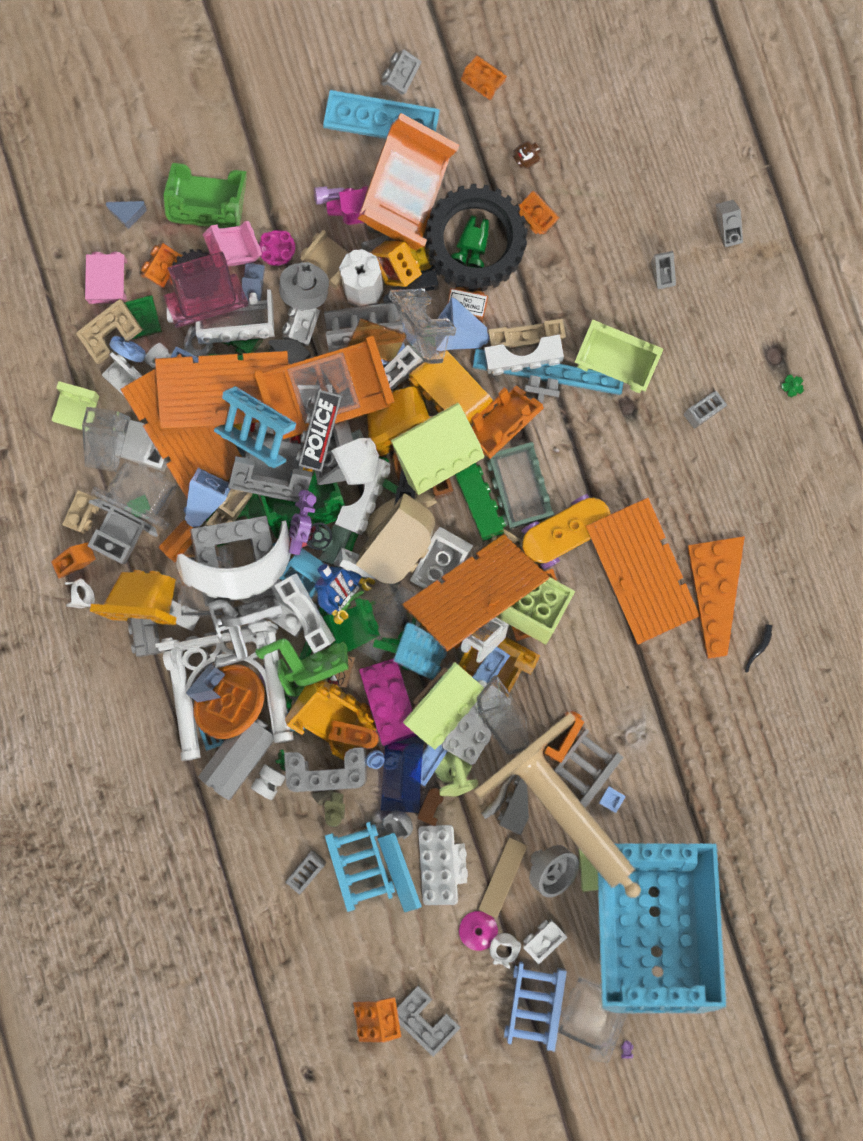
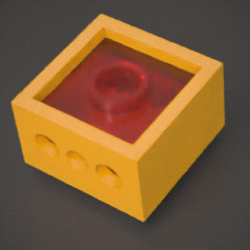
M385 240L369 252L376 256L386 285L406 287L422 275L418 262L413 258L409 245L404 241Z

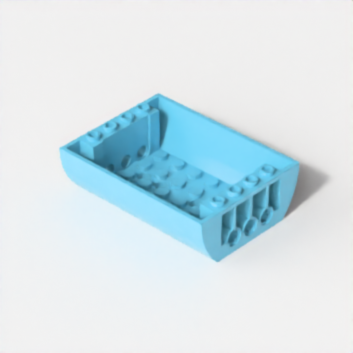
M615 844L635 868L628 877L632 882H636L640 886L641 892L638 897L630 898L626 895L625 888L621 883L611 888L598 872L602 1008L614 1013H706L725 1008L726 992L717 844ZM652 887L658 889L659 896L651 897L648 889ZM651 907L659 909L660 915L658 917L650 915L649 909ZM652 947H659L662 955L654 957L651 954ZM660 967L663 975L655 977L652 974V968Z

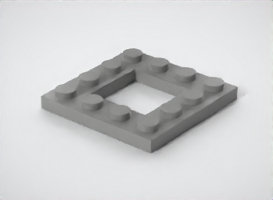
M267 516L190 529L196 562L209 567L219 568L214 545L250 539L255 562L264 557L273 548ZM278 579L265 592L252 595L250 598L278 593L275 585L280 583V580ZM202 592L205 606L216 600H224L226 602L237 601L218 596L213 598Z

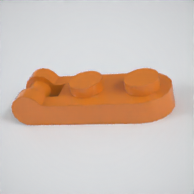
M332 720L331 726L333 728L331 734L329 733L328 739L367 749L374 748L377 745L379 737L376 731Z

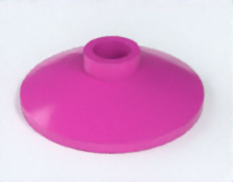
M474 911L462 919L459 926V935L465 946L472 950L482 951L488 949L493 938L498 935V926L492 916L482 911ZM477 928L482 929L481 935L475 934Z

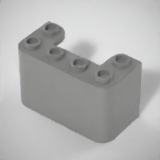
M366 748L348 750L344 758L345 769L309 771V763L305 761L302 754L298 752L284 753L286 784L289 790L293 792L359 788L365 785L367 781Z

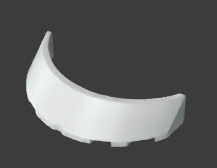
M286 520L282 521L279 539L270 552L258 561L243 567L214 568L199 564L183 554H178L176 567L183 582L189 587L193 586L213 598L218 596L230 598V600H238L265 592L282 577L290 559L291 553H289L291 543Z

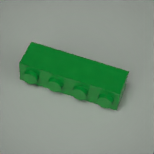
M476 463L454 474L480 537L484 542L503 534V527H506L502 516L498 517L496 512L498 510L495 499L491 500L489 496L491 490L488 482H483L481 476L484 474L480 464L476 466Z

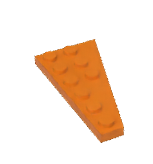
M745 536L687 546L707 659L728 655Z

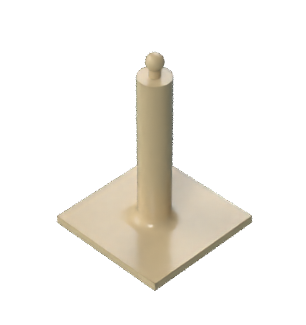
M569 713L475 790V793L482 800L513 774L519 775L609 886L614 888L621 883L625 888L626 895L630 898H636L639 896L641 888L628 877L635 868L543 757V749L567 730L575 721V717Z

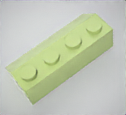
M454 663L403 723L436 750L449 733L456 728L461 719L469 713L473 705L482 698L486 689L458 664Z

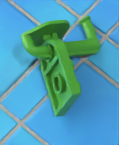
M279 639L255 650L256 655L260 659H264L265 655L278 649L281 651L291 669H288L282 659L278 660V677L286 693L292 697L299 696L305 686L348 669V650L345 642L333 644L329 648L313 653L303 660H300L287 639Z

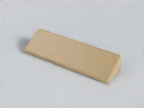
M509 837L478 910L497 919L528 847L526 844Z

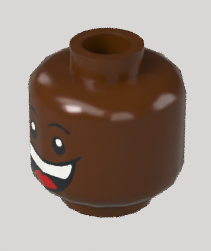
M525 141L514 149L515 155H513V158L520 168L529 169L540 161L539 153L541 150L536 143L532 144L530 141Z

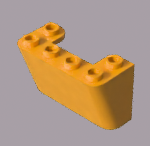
M447 350L437 351L409 373V385L419 388L423 397L428 402L431 400L436 405L434 408L438 413L459 403L470 425L473 424L471 418L477 412L480 414L493 402L488 393Z
M326 679L305 686L285 717L288 727L301 735L304 733L303 727L327 741L332 754L344 760L348 750L360 747L328 739L329 733L331 734L333 728L331 726L332 720L369 728L374 731L377 730L374 723L375 720L370 712L371 708L365 703L361 704L353 695L342 692L336 684L331 685Z

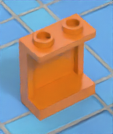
M570 711V713L575 717V721L570 726L557 751L549 746H546L543 751L544 755L558 763H562L584 724V721L581 720L582 716L574 711ZM569 712L564 713L563 717L567 716Z

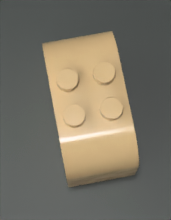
M404 493L362 547L356 565L383 583L393 584L401 581L408 572L412 573L415 570L419 558L423 559L429 551L428 547L431 544L430 540L435 527V519L431 511Z

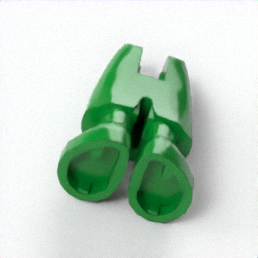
M471 215L456 246L460 249L459 253H453L450 256L465 266L468 252L472 249L467 267L484 268V262L480 260V255H485L489 220L483 218L480 228L475 227L476 216Z

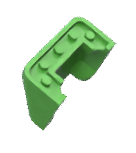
M172 163L164 191L167 219L174 223L207 227L217 225L218 228L240 226L247 180L246 171H230L228 180L192 176L190 168L185 164Z

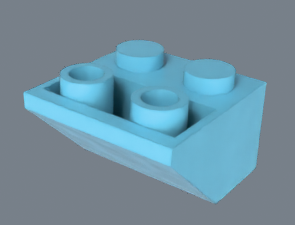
M301 548L300 555H294L288 562L284 574L279 579L283 581L297 573L309 596L313 599L317 593L315 583L321 577L317 570L324 563Z

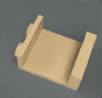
M322 230L320 234L317 233L313 237V243L310 247H306L302 251L300 260L303 263L310 262L323 270L328 276L329 285L338 290L342 285L339 267L345 255L349 252L330 239L326 231Z

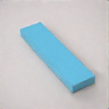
M395 833L378 838L404 913L422 907Z

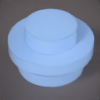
M379 750L370 752L366 757V764L373 769L382 767L385 762L384 754Z

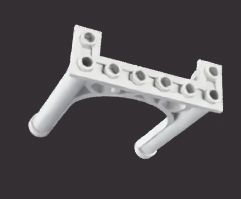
M260 619L256 624L242 626L241 633L244 643L255 642L256 649H260L267 644L275 642V633L278 625L271 623V621H266V619ZM228 629L223 630L221 634L222 643L219 642L216 633L212 632L204 634L202 638L191 636L182 642L173 640V638H165L161 640L162 643L155 644L156 648L163 652V661L166 669L170 670L182 749L180 753L181 761L201 758L192 698L186 692L196 681L200 673L211 663H215V657L222 658L235 654V650L228 649L225 644L232 642ZM216 645L215 651L210 654L211 658H209L208 653L204 649H201ZM278 650L264 656V667L255 660L258 656L254 652L252 655L247 656L244 661L254 665L264 678L274 743L294 740L293 732L290 731V727L286 725L285 721L288 712L284 688L278 677ZM200 652L203 656L202 662L198 667L192 666L189 663L190 655ZM185 666L191 670H194L190 675L188 681Z

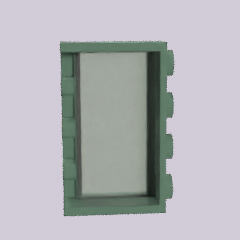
M533 442L499 451L490 460H486L489 472H494L495 478H492L494 489L499 490L498 503L500 508L504 507L505 514L502 517L506 526L509 525L510 530L554 516Z

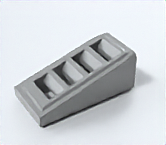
M714 391L687 409L684 416L695 429L724 409L727 404L718 392ZM711 399H713L714 402L718 405L717 408L712 403ZM705 403H706V404L709 406V408L712 410L711 412H710L709 409L706 407ZM699 407L703 411L705 416L700 412V410L698 409Z
M311 850L285 883L300 895L325 866L326 861ZM304 865H306L307 867H309V868L313 871V873L309 872V871L304 867ZM301 871L305 876L308 877V879L306 880L298 872ZM296 877L303 885L298 884L293 878Z

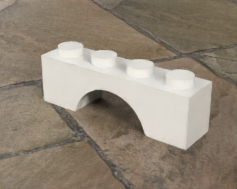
M560 335L541 338L537 349L526 356H517L510 353L504 344L484 348L488 374L492 373L493 375H501L504 371L508 370L519 372L525 367L536 369L548 363L549 366L560 364V361H563L564 358Z
M378 458L374 482L365 484L363 495L356 503L350 506H342L335 523L336 525L362 535L368 526V518L375 509L376 499L383 490L382 484L390 473L391 464Z
M297 573L275 585L284 603L288 604L299 618L304 630V637L314 653L335 641Z

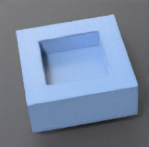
M608 786L599 804L617 813L626 796Z

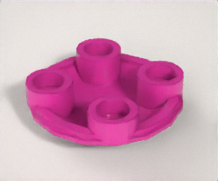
M274 230L262 234L259 242L262 252L260 257L270 265L280 266L286 264L295 254L296 246L294 239L287 231Z

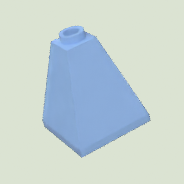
M451 298L434 322L435 349L481 348L483 344H487L489 341L487 327L455 298Z
M200 468L196 470L189 484L185 516L188 525L199 527L226 500L230 492L228 488L229 482Z

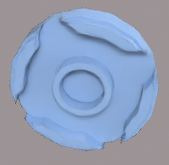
M112 337L109 345L115 352L135 362L144 361L146 352L142 347L133 341L125 342L124 337Z

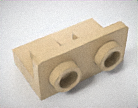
M78 490L62 525L85 535L86 531L91 529L93 523L91 519L94 513L97 514L99 511V507L89 503V500L98 498Z

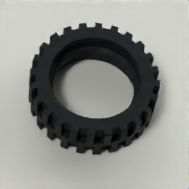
M471 184L470 189H464V185L458 187L455 193L452 190L447 192L446 198H440L437 201L436 207L432 208L425 231V239H427L425 252L429 256L428 262L430 266L434 265L437 275L440 276L442 274L445 277L444 282L450 284L452 281L456 283V287H469L468 291L474 292L475 288H481V291H486L488 286L493 285V288L499 286L501 281L504 280L506 282L510 275L517 270L527 245L526 237L528 230L524 226L526 222L525 217L519 214L520 207L518 204L515 206L511 204L512 198L509 195L504 198L501 195L502 190L497 188L495 192L489 190V185L485 184L483 188H477V184ZM466 209H481L492 213L504 224L507 232V247L497 262L484 268H472L458 263L449 255L444 243V230L448 221L456 213Z

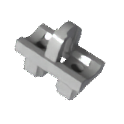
M530 375L524 390L538 393L537 400L543 404L544 395L559 397L558 380L548 378L547 386L543 388L539 387L541 377Z

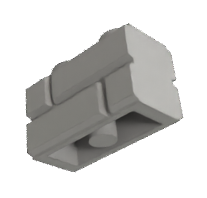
M130 618L131 623H128V630L130 635L133 634L134 642H131L132 653H136L137 657L161 654L155 644L160 643L157 623L149 619Z

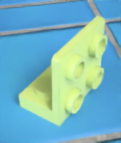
M58 381L56 389L60 391L52 421L88 432L99 395L95 391Z

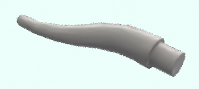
M515 774L511 775L504 782L496 800L481 813L485 819L499 810L505 800L506 791L511 780L516 777Z

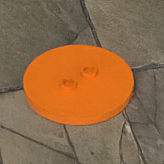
M239 664L219 668L225 676L213 690L221 698L202 702L194 700L193 710L196 724L204 733L216 739L233 738L246 731L255 722L263 707L264 686L260 677L250 668Z

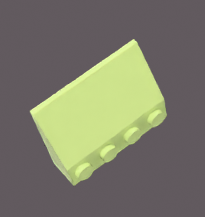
M459 403L454 404L391 440L408 484L418 495L484 458L480 443Z
M549 577L547 581L496 617L538 641L547 644L575 591Z

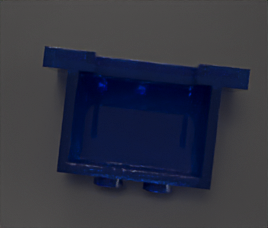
M418 735L385 745L381 811L398 810L419 813L424 740Z

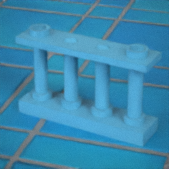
M236 386L224 391L222 399L229 402L230 407L225 425L215 427L214 432L265 462L270 467L276 468L285 463L286 459L279 455L278 452L283 435L295 430L296 422ZM237 408L245 413L241 431L233 427ZM252 417L260 422L256 440L248 436ZM267 427L272 428L276 432L271 449L263 445Z
M371 822L366 823L367 829L339 838L338 836L334 837V833L325 835L347 912L355 910V905L359 901L385 893L391 899L393 898L392 893L395 892L393 882L388 881L375 836H378L376 826L375 824L371 825ZM370 836L373 848L347 856H340L338 848L341 845ZM376 855L378 867L353 875L345 873L344 867L347 866L346 864ZM379 874L382 875L384 886L358 894L351 893L349 886L353 882Z

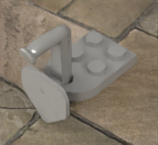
M275 595L234 608L224 600L208 603L219 642H223L220 631L228 629L236 653L222 658L215 657V668L246 659L247 650L240 625L247 623L249 625L256 624L260 619L266 617L267 619L275 618L279 613H282L281 605ZM222 608L223 614L221 618L216 619L214 610Z

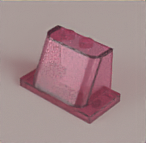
M223 251L167 268L172 293L163 295L175 328L248 306L247 298L236 273L232 275L229 273Z

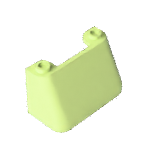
M592 320L575 363L578 364L577 368L588 371L589 368L622 381L631 386L630 390L641 393V390L646 391L663 348Z

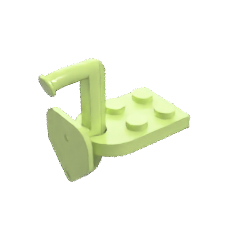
M449 751L434 773L441 781L450 784L440 789V796H460L478 787L479 783L476 779L467 781L466 778L471 771L472 765Z

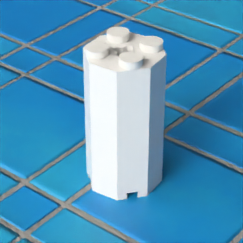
M363 249L353 250L345 255L339 267L348 304L354 307L378 304L384 293L379 262L375 255Z

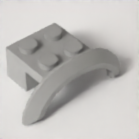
M101 499L89 500V503L108 511L100 529L95 530L88 544V547L121 564H126L143 530L155 537L158 536L154 526Z

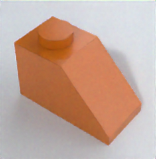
M88 542L69 547L51 561L59 579L88 566L96 560L93 550L88 547Z

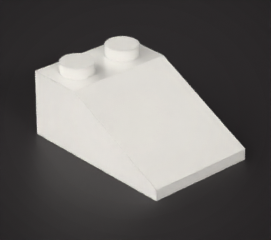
M439 527L431 539L428 553L423 559L421 558L410 581L424 589L436 580L441 584L445 581L441 577L464 562L473 545Z

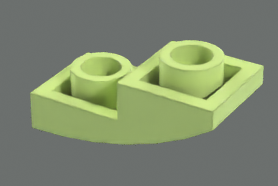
M578 849L581 889L583 892L598 890V871L582 851Z

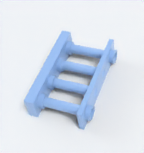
M519 962L518 966L514 967L513 978H516L510 1023L509 1026H505L504 1038H507L508 1044H512L513 1037L541 1041L543 1044H546L547 1050L555 1051L567 971L566 969L557 968V973L549 974L523 969V962ZM524 977L552 982L555 985L554 993L550 992V994L520 989L521 979ZM522 997L549 1002V1004H552L551 1012L545 1014L517 1009L518 999ZM515 1018L544 1021L546 1024H549L548 1032L543 1034L514 1029Z

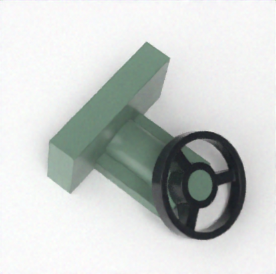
M323 523L311 524V527L315 525V531L311 535V540H307V545L312 549L322 550L319 560L334 565V560L341 548L345 549L352 531L337 525H333L332 530H330ZM319 525L324 526L328 531H326V530H324L323 528L319 527Z

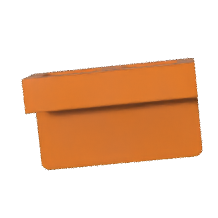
M185 520L159 546V549L174 563L177 561L178 554H184L193 544L190 529H193V527L188 525Z

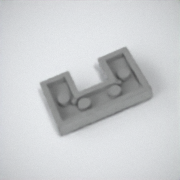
M417 985L397 1007L399 1024L434 1057L461 1027L447 1013L432 1027L419 1014L431 1002L432 998Z

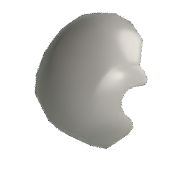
M394 810L383 818L382 823L388 834L395 833L397 839L400 837L405 839L413 831L411 818L405 812Z

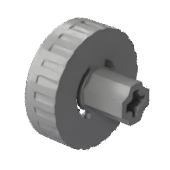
M301 262L288 266L281 273L279 294L282 300L289 306L301 310H310L321 306L326 301L329 279L327 274L319 267L310 262Z
M554 845L545 851L540 849L531 855L530 862L533 866L530 871L529 880L531 885L545 897H555L563 893L572 884L578 873V858L562 845Z

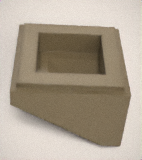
M334 790L314 793L312 797L318 805H322L331 797Z

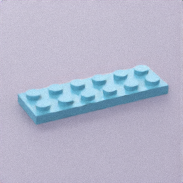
M330 90L323 128L386 139L391 124L402 113L436 132L440 109Z
M407 623L394 661L433 680L441 671L440 664L442 659L446 657L447 651L431 634L416 625Z

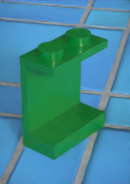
M356 599V606L346 611L348 618L346 620L342 619L343 622L341 624L334 622V615L328 614L322 617L335 638V641L330 645L345 642L347 650L350 652L380 636L378 623L374 618L373 607L369 600Z

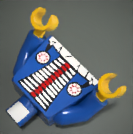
M323 564L317 570L321 577L315 583L318 604L328 614L334 615V622L336 624H341L343 622L342 619L346 620L348 618V613L341 609L360 588L358 584H362L363 590L369 591L372 588L366 582L374 585L375 580L372 578L363 579L357 572L347 571L341 566L329 567L327 564Z

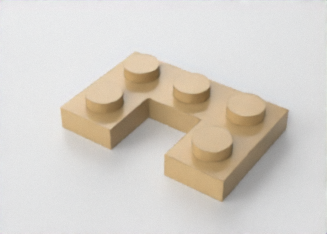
M121 299L117 300L76 333L97 364H100L113 352L104 340V337L117 328L126 341L131 340L143 330Z

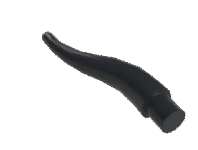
M765 624L760 644L753 651L746 664V673L749 672L750 665L755 658L763 653L769 645L773 625Z

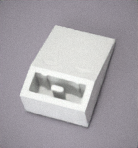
M123 418L110 454L165 472L166 464L170 457L162 459L143 428L145 424Z

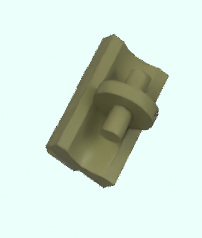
M332 792L330 801L325 802V822L330 827L338 826L345 817L344 794Z

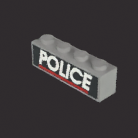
M322 390L313 393L311 404L314 405L313 411L308 412L306 423L309 426L307 431H303L301 442H304L302 450L298 449L296 461H299L298 466L322 472L342 396Z

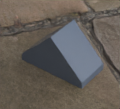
M144 201L106 202L109 212L128 229L147 211Z

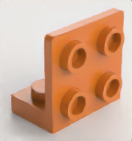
M395 997L378 1001H357L353 1003L357 1035L360 1042L383 1043L401 1037Z

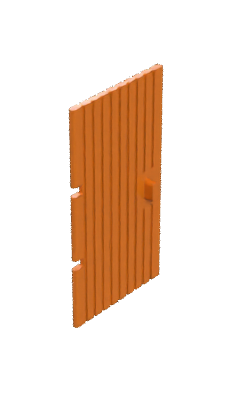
M288 352L243 353V360H238L237 354L198 356L199 363H193L192 356L155 359L160 428L225 425L230 404L222 399L224 391L235 386L264 403L254 372L262 370V373L287 366ZM237 408L234 424H243L245 413ZM252 417L251 423H259V421Z
M156 368L120 389L139 421L144 418L148 421L147 424L143 425V428L162 459L170 457L171 461L166 465L187 500L190 481L198 468L225 481L231 477L235 457L242 456L234 443L214 432V428L220 425L160 428Z
M649 497L585 526L637 645L700 616L686 583L681 585L678 583V580L682 579L683 576L669 543L661 544L660 540L666 538Z
M505 534L476 553L477 560L471 556L441 578L445 581L441 584L436 580L402 604L446 651L453 648L549 579V576L508 539Z

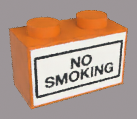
M461 287L451 288L448 302L451 298H455L480 322H483L488 296L480 291L472 293L467 292L466 289Z

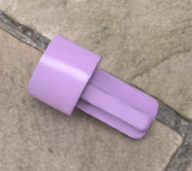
M327 186L315 187L314 198L316 205L326 204L329 200L340 199L339 192H343L344 188L328 189Z

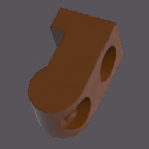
M432 788L428 792L417 819L433 826L436 825L438 818L433 817L435 811L444 800V796H440L439 788Z

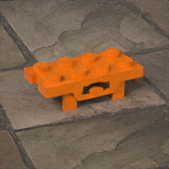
M517 385L510 392L504 387L498 393L499 397L491 402L480 414L477 412L471 418L473 423L472 429L480 443L483 454L489 459L544 409L542 403L535 398L531 400L527 398L526 392Z

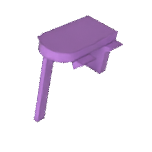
M625 1041L621 1045V1049H623L621 1058L632 1059L631 1049H633V1045L629 1041Z

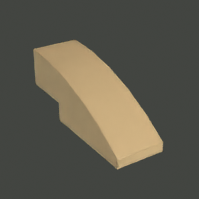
M231 489L226 500L217 508L205 526L234 522L253 493Z

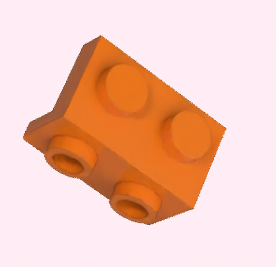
M532 191L518 205L520 207V216L525 217V220L530 224L529 228L535 234H545L560 218L535 191Z

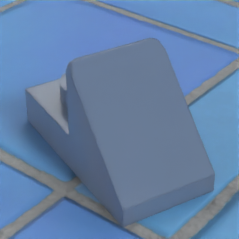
M246 263L244 278H242V302H250V293H256L258 301H261L265 265Z
M211 663L188 689L186 694L197 702L221 698L213 689L225 674Z

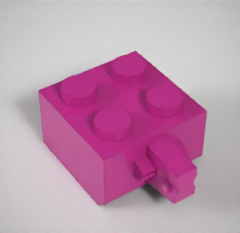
M368 186L358 190L347 188L343 192H339L340 199L326 202L328 216H343V222L347 225L364 223L357 218Z

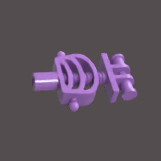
M307 490L299 492L300 499L295 505L301 510L299 514L295 513L290 524L289 537L292 539L289 553L300 555L303 542L307 543L310 534L311 518L307 516L308 512H315L313 504L316 503V497Z

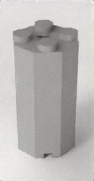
M257 718L246 731L224 741L198 778L207 786H211L219 795L227 800H231L273 744L272 728H269L267 723Z

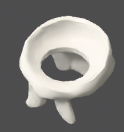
M196 326L190 327L184 338V350L195 356L206 355L213 348V343L206 344V347L202 350L193 348L191 340L196 336Z
M79 578L74 582H65V585L72 584V602L66 604V607L86 608L94 604V592L83 579ZM79 585L83 587L85 592L83 600L77 593Z
M501 933L493 938L490 945V955L494 959L493 964H501L510 968L509 963L515 961L521 949L520 942L514 936L508 933ZM500 944L511 946L512 953L510 956L502 958L496 952L497 947Z

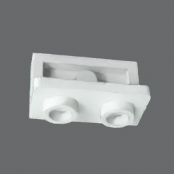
M552 919L549 921L544 920L537 927L539 929L538 932L534 935L532 933L523 940L525 943L522 945L523 948L538 964L567 938Z

